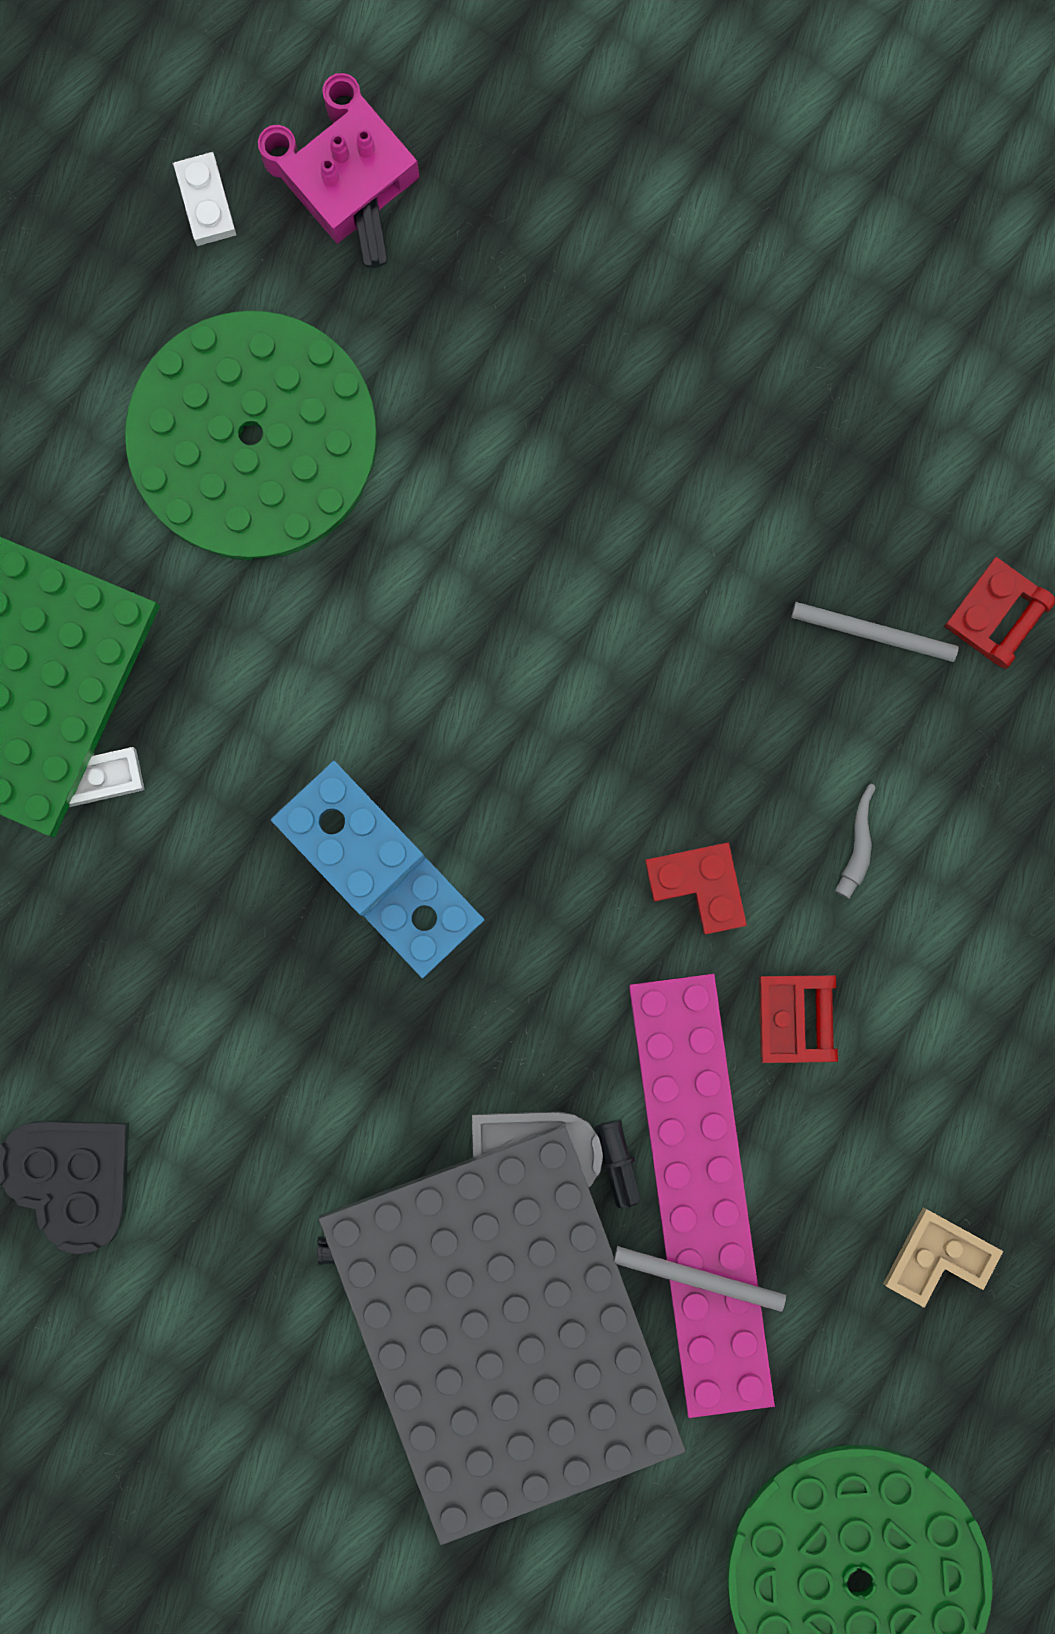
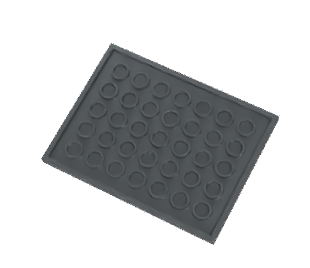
M565 1124L319 1215L320 1225L440 1546L686 1452L616 1263H613L614 1255Z

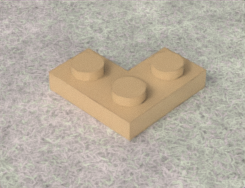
M923 1207L883 1284L925 1308L944 1269L984 1290L1003 1251Z

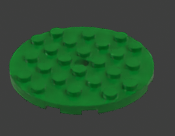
M238 311L217 315L188 327L166 343L151 359L142 372L129 402L125 427V443L129 467L141 496L152 512L169 530L190 545L218 554V556L237 560H253V558H267L277 555L282 557L301 551L330 534L345 520L360 500L371 469L373 470L377 450V431L374 407L367 385L351 358L336 342L314 326L290 316L267 311ZM255 425L262 428L263 436L257 444L246 445L241 441L240 436L244 426Z
M845 1445L815 1451L795 1460L773 1475L758 1490L747 1505L733 1535L727 1565V1590L729 1605L738 1634H984L991 1611L992 1570L986 1542L977 1521L957 1492L941 1476L916 1459L900 1452L868 1445ZM859 1568L862 1571L868 1572L871 1580L868 1588L864 1591L854 1592L848 1588L846 1582H848L849 1576Z

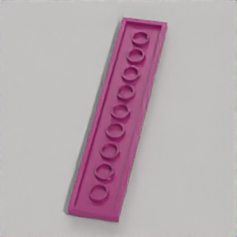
M707 974L629 985L666 1260L758 1286L715 975ZM669 1280L688 1418L775 1407L761 1306Z

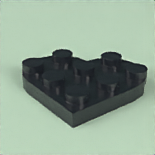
M39 1121L18 1127V1129L8 1135L4 1143H1L0 1185L3 1186L6 1194L16 1201L17 1205L36 1210L39 1229L44 1231L48 1240L57 1245L58 1247L56 1248L60 1251L73 1254L94 1252L111 1242L121 1228L126 1210L129 1123Z

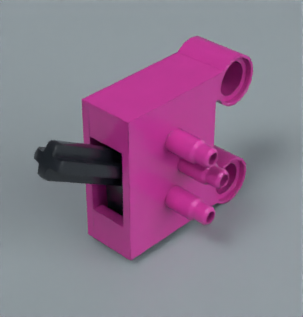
M338 73L330 76L322 89L327 115L333 122L330 127L298 151L295 137L288 128L281 125H271L260 134L258 148L267 172L272 176L281 178L336 244L357 229L363 264L367 268L376 269L385 265L388 260L379 210L420 178L418 162L361 96L360 87L356 79L351 75ZM340 96H349L352 98V100L345 105H339L334 103V101ZM283 146L288 148V151L282 156L275 157L270 155V152L276 147Z

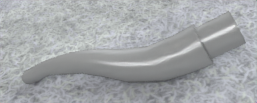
M869 784L861 797L854 823L853 853L847 866L841 873L842 878L835 889L836 893L847 899H850L857 885H861L870 865L872 842L868 824L869 801L876 789L874 784Z

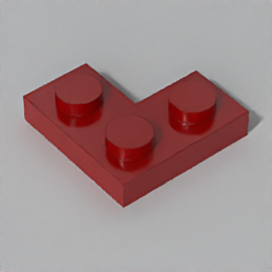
M729 842L645 860L653 902L695 893L704 935L747 926Z

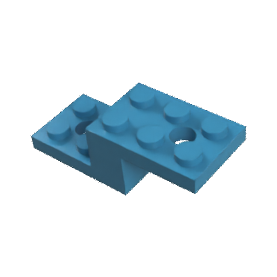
M332 761L271 819L279 830L359 915L364 916L422 979L485 921L335 761ZM337 810L344 815L345 825L337 834H327L321 827L322 816L327 811ZM421 906H429L437 914L435 926L427 931L417 929L412 920L415 910Z

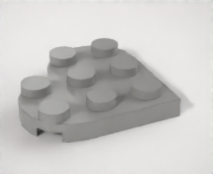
M558 1111L472 1114L473 1158L565 1124L589 1188L600 1173L603 1153L599 1137L591 1124L575 1114Z

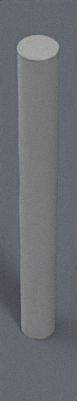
M795 602L791 614L793 619L951 662L955 661L959 646L799 602Z
M617 1246L613 1263L780 1312L784 1309L785 1294Z

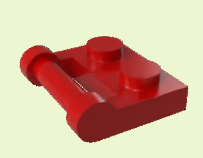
M995 557L944 627L996 665L1008 669L1016 658L1014 655L1015 651L1044 612H1050L1055 605V596L1046 589L1036 586L1002 560ZM1022 596L1030 602L1002 642L996 644L989 637L1018 597Z
M836 975L759 976L760 1050L762 1063L838 1062V1048H834L832 999V988H836ZM804 989H815L817 1048L806 1049Z

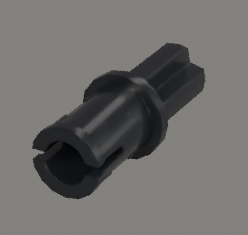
M614 1120L596 1125L594 1127L600 1140L605 1162L601 1167L602 1170L607 1169L615 1204L618 1208L635 1206L640 1202V1195L631 1164L635 1162V1158L629 1155L622 1120Z

